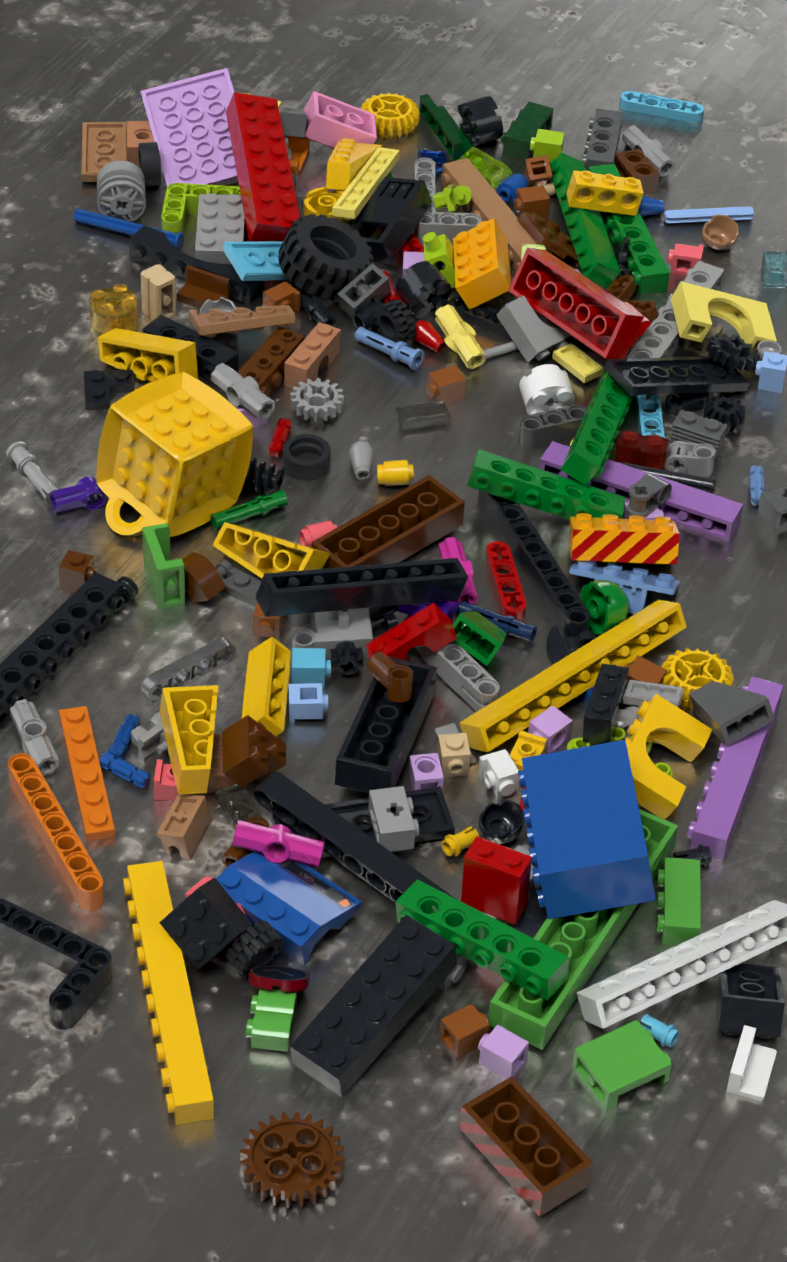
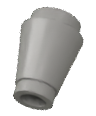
M355 442L349 450L350 460L355 477L359 480H366L371 476L374 450L368 442Z

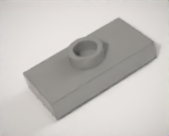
M629 680L623 695V704L640 706L644 700L649 702L655 694H658L680 708L684 696V688Z

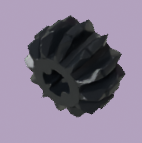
M721 395L720 398L712 397L711 401L706 403L703 418L715 419L722 422V424H727V436L729 432L736 434L738 429H742L746 411L745 407L741 405L740 400H733L732 396L725 398Z

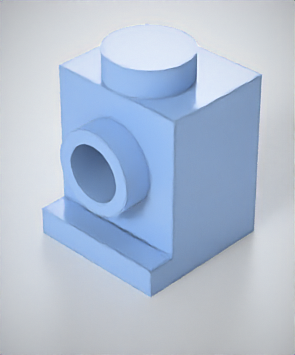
M322 683L288 684L289 723H295V719H323V711H328V694L323 695Z

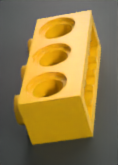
M574 170L566 194L569 207L636 216L644 192L641 181L633 177L624 178L611 174L603 175L589 171Z

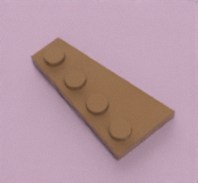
M289 305L259 306L255 308V311L244 307H236L232 312L227 313L220 311L219 308L209 309V313L197 314V309L188 310L189 320L199 335L204 337H213L217 333L222 332L235 334L244 329L262 330L266 326L285 327L288 323H295V313Z

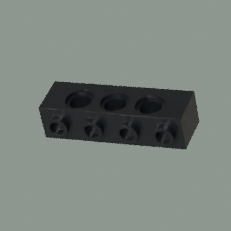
M159 315L143 328V333L195 342L197 373L211 381V373L221 363H224L226 366L228 365L236 372L239 371L237 351L209 337L199 335L198 332L172 319Z

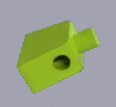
M429 232L423 237L424 260L432 265L434 264L450 283L451 288H454L453 246L445 234L437 236L435 232Z

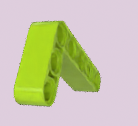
M172 183L168 185L161 215L162 230L176 234L184 232L186 215H198L199 194L241 195L239 187L190 183Z

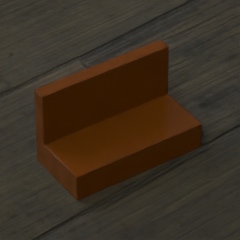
M189 265L186 266V283L176 293L178 302L200 309L208 299L217 301L220 297L230 300V279Z

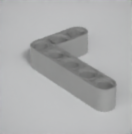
M419 158L415 161L414 180L425 181L432 203L415 227L414 235L419 242L424 243L423 237L429 232H435L437 236L445 234L451 244H453V238L457 234L476 227L482 222V219L479 215L473 213L435 212L433 195H435V162L430 158Z

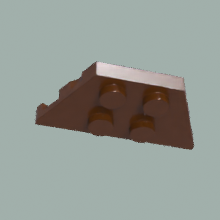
M543 211L522 212L517 220L539 245H544L548 251L555 253L563 259L568 255L576 266L581 268L574 246L570 242L571 238L559 230V224L551 220Z

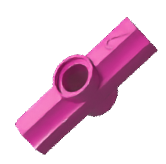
M455 537L445 538L442 543H439L438 548L441 559L458 558L468 575L459 600L453 601L458 602L459 605L463 600L467 603L475 604L477 603V593L473 583L472 563L470 560H466L461 541H457Z
M238 820L232 846L263 853L265 858L273 863L290 860L318 867L324 842L292 834L291 830L284 825L277 824L268 828Z

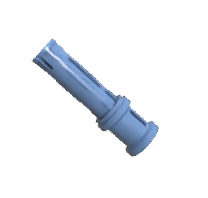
M359 327L355 333L356 341L390 355L391 359L396 363L402 362L409 365V368L412 370H417L423 363L424 351L408 347L407 343L403 341L396 343L364 327ZM373 339H374V340H377V341L383 343L384 345H380V344H378V343H376V342H374V341H372V340H373Z

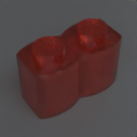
M620 431L615 446L614 462H625L664 470L669 440L659 435L643 436L634 431Z

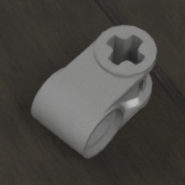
M675 441L669 445V457L666 459L665 467L668 471L709 477L714 472L716 452L714 447L709 444Z

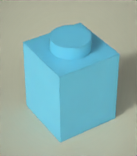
M292 648V684L322 683V687L325 688V676H331V660H325L326 649Z

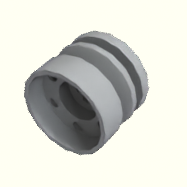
M113 161L100 169L97 175V204L101 215L131 222L143 214L146 208L145 178L141 169L134 163Z

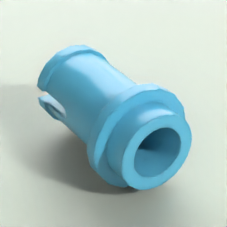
M649 1014L644 1015L641 1019V1022L645 1023L643 1028L648 1029L653 1038L661 1042L662 1047L669 1046L672 1048L680 1034V1031L676 1030V1026L673 1024L668 1026Z

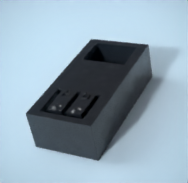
M384 177L350 227L353 230L356 229L360 236L367 240L368 246L372 249L374 262L391 264L431 205L432 200L425 181ZM378 226H386L379 239L370 238Z

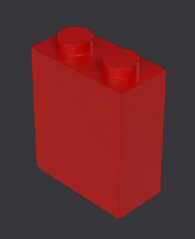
M476 836L464 856L461 902L483 913L516 925L528 904L532 856Z

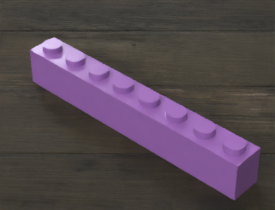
M552 441L540 459V469L577 481L560 470L570 447ZM607 459L598 479L592 478L587 485L626 497L625 503H628L631 499L629 495L630 486L638 482L648 472ZM654 475L672 485L669 498L664 504L658 506V509L663 511L664 517L671 518V521H675V524L730 542L741 521L742 503Z
M751 677L748 687L743 686L742 689L766 696L769 699L774 717H776L784 685ZM774 721L728 747L721 742L717 755L720 761H714L710 773V778H713L712 782L706 781L702 795L705 800L704 802L699 800L696 808L695 817L698 819L696 822L691 821L687 837L692 838L690 849L697 848L699 844H702L703 847H709L711 857L724 859Z

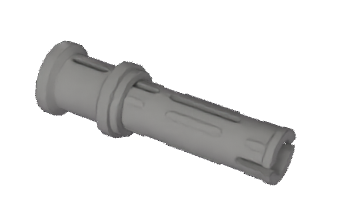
M14 442L6 451L7 458L15 462L16 469L20 474L27 475L46 502L52 503L50 492L58 489L38 466L37 457L29 453L25 442Z

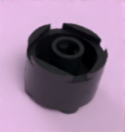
M491 96L458 105V111L463 122L460 123V129L465 136L468 135L469 142L473 147L498 140L503 135L501 116L497 117L494 111L498 107Z
M428 261L418 262L405 270L408 274L403 279L399 277L396 282L395 290L397 295L417 319H421L428 312L438 310L440 307L448 304L447 300L451 293V285L439 269Z

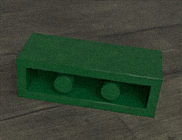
M528 102L524 109H520L516 120L511 122L509 130L502 135L503 155L521 160L528 159L530 154L534 153V151H530L531 138H536L538 129L550 130L552 127L553 108Z

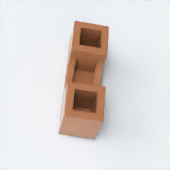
M319 322L286 360L284 366V386L293 388V386L298 387V382L307 383L309 378L312 382L316 381L320 363L329 366L340 353L341 329Z

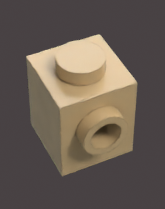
M467 734L438 735L437 753L443 777L469 776L471 753Z

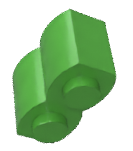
M273 987L270 991L259 989V994L252 996L251 1013L255 1015L254 1019H248L246 1037L251 1038V1048L289 1051L297 1007V992L280 991L281 988Z

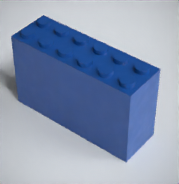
M626 740L522 758L523 770L518 771L521 788L526 787V789H521L523 806L525 807L526 826H528L526 828L529 846H531L529 851L530 856H532V866H534L532 871L535 886L537 888L542 887V889L537 890L539 907H546L548 919L655 901L649 858Z

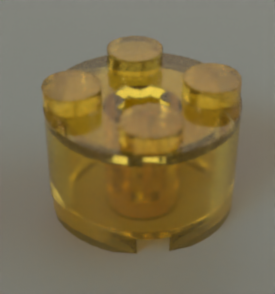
M116 284L113 287L91 292L89 300L90 327L95 335L101 336L115 328L135 331V328L139 325L138 299L132 291L127 289L126 285Z

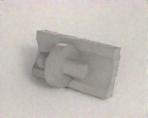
M159 712L153 715L150 720L151 729L149 731L140 725L131 731V741L138 747V757L143 761H146L156 753L162 754L165 751L169 754Z

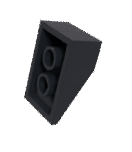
M740 963L719 973L718 1031H724L728 1035L737 1036L742 1034L743 1027L746 1025L756 1028L755 1036L758 1038L770 1039L772 1037H780L785 1006L780 967Z

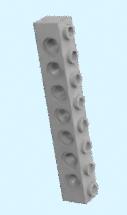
M698 261L693 269L690 268L688 270L686 278L682 282L720 291L722 289L725 269ZM672 293L667 300V304L659 309V316L651 321L652 324L638 339V343L630 348L626 359L670 358L685 340L679 336L671 303Z

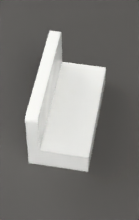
M744 1025L730 1071L726 1092L763 1101L777 1051L753 1044L756 1028Z

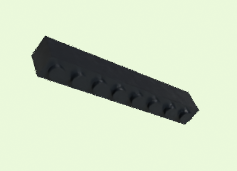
M458 558L265 573L255 598L265 617L459 600L468 575Z

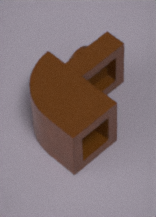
M191 552L182 559L184 563L185 590L192 603L208 601L226 588L217 569L203 555Z

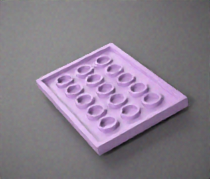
M227 68L141 91L154 142L158 144L160 163L167 187L172 183L223 186L238 182L226 110L234 92Z

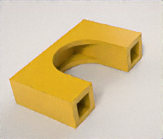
M655 694L649 702L644 700L636 711L639 718L633 720L627 730L630 736L624 740H626L638 804L665 820L678 806L686 786L656 767L647 753L646 743L661 744L691 763L704 749L712 729L660 695Z

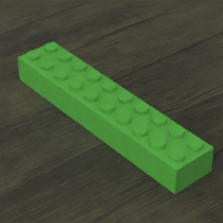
M639 809L652 881H654L658 869H661L664 865L665 857L669 858L675 848L678 825ZM638 904L552 919L547 917L533 939L569 956V977L549 1000L533 995L525 988L511 981L504 980L490 1001L488 1017L490 1026L495 1028L499 1025L528 1041L530 1045L543 1050L578 997L577 992L584 988Z

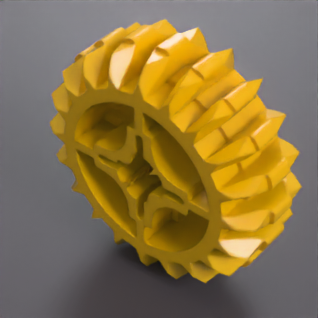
M389 92L388 94L380 93L379 96L372 95L371 98H367L362 103V110L375 114L376 135L382 139L389 138L391 140L392 138L400 139L401 136L408 137V134L414 133V130L417 129L420 118L419 108H417V103L413 102L411 98H406V95L399 96L398 93L390 94Z
M687 647L684 652L676 650L675 654L669 655L661 666L667 670L661 684L684 688V696L681 702L684 711L687 708L694 709L689 694L709 682L715 681L729 686L734 684L732 667L727 665L726 659H720L718 653L710 654L709 649L705 652L699 651L698 647L695 651H691Z

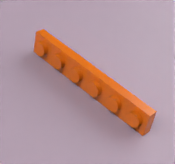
M87 706L59 710V718L86 842L114 838L115 828Z

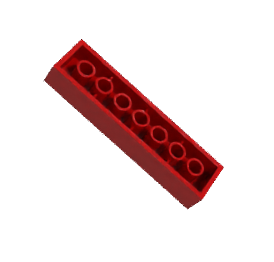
M233 92L226 110L249 242L284 241L292 223L299 219L300 215L277 98Z

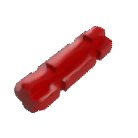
M284 418L278 420L271 439L272 442L268 448V454L271 457L279 458L282 456L283 446L289 436L291 421Z

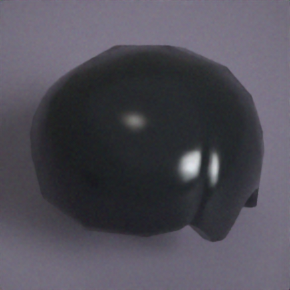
M505 799L497 804L491 802L479 816V830L486 840L500 845L511 843L522 832L524 813L520 805L510 799Z

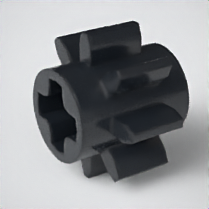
M343 641L338 643L335 649L330 650L331 668H338L340 674L351 675L359 667H363L362 647L356 648L354 642Z

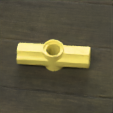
M447 304L444 307H440L435 312V320L446 335L444 338L445 343L459 354L467 368L473 370L476 367H481L486 361V354L474 338L476 336L475 330L461 319L453 306Z

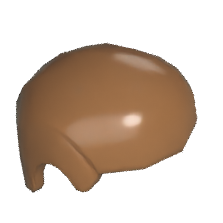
M714 215L708 223L704 224L701 234L702 240L708 247L716 251L727 250L735 243L739 234V226L734 219L726 215Z

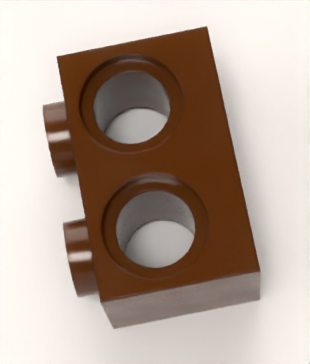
M640 149L615 154L614 164L621 177H633L640 180L644 192L643 195L657 192L658 182L660 181L659 171L654 168L649 158Z

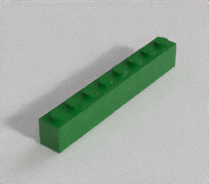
M561 152L550 164L552 182L582 274L598 286L607 289L621 273L600 211L569 207L566 193L573 171L586 170L582 161Z

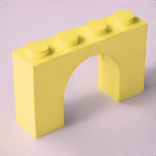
M682 281L671 297L676 324L681 338L702 343L712 326L711 315L730 323L737 330L741 339H744L745 343L752 344L751 348L757 349L758 344L762 341L770 340L777 342L767 303Z

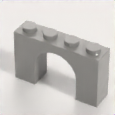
M525 296L506 304L496 315L527 363L535 359L538 362L542 361L550 355V351L568 345V342L571 340L574 343L579 341L564 329L554 328L542 322Z

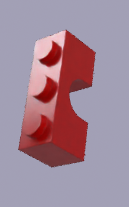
M432 603L375 638L366 646L370 659L373 654L382 652L389 657L410 661L408 651L411 648L427 646L435 653L456 640L457 637L452 620L435 603Z

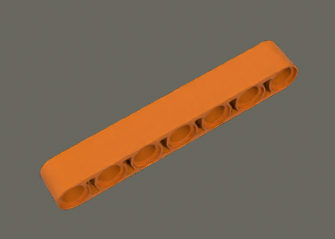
M24 753L11 756L8 760L10 787L78 906L85 911L100 909L104 904V886L98 869L33 758Z

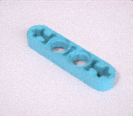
M624 91L620 96V107L626 111L690 123H699L703 120L704 107L698 103L635 91Z
M659 394L656 396L647 395L650 398L647 400L646 395H638L635 401L641 449L650 456L660 455L664 451L665 434ZM643 410H652L654 413H647ZM646 426H654L656 429H648Z

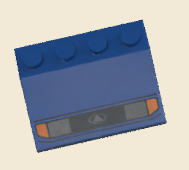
M253 852L232 863L216 878L234 902L241 904L247 918L253 924L251 927L253 928L257 922L267 921L284 940L283 946L280 949L303 966L308 963L314 945L330 928L340 929L362 906V901L308 865L290 860L273 863L268 861L263 853Z

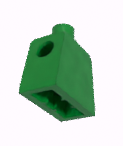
M476 611L460 613L453 623L457 637L453 642L488 666L502 646L506 633Z

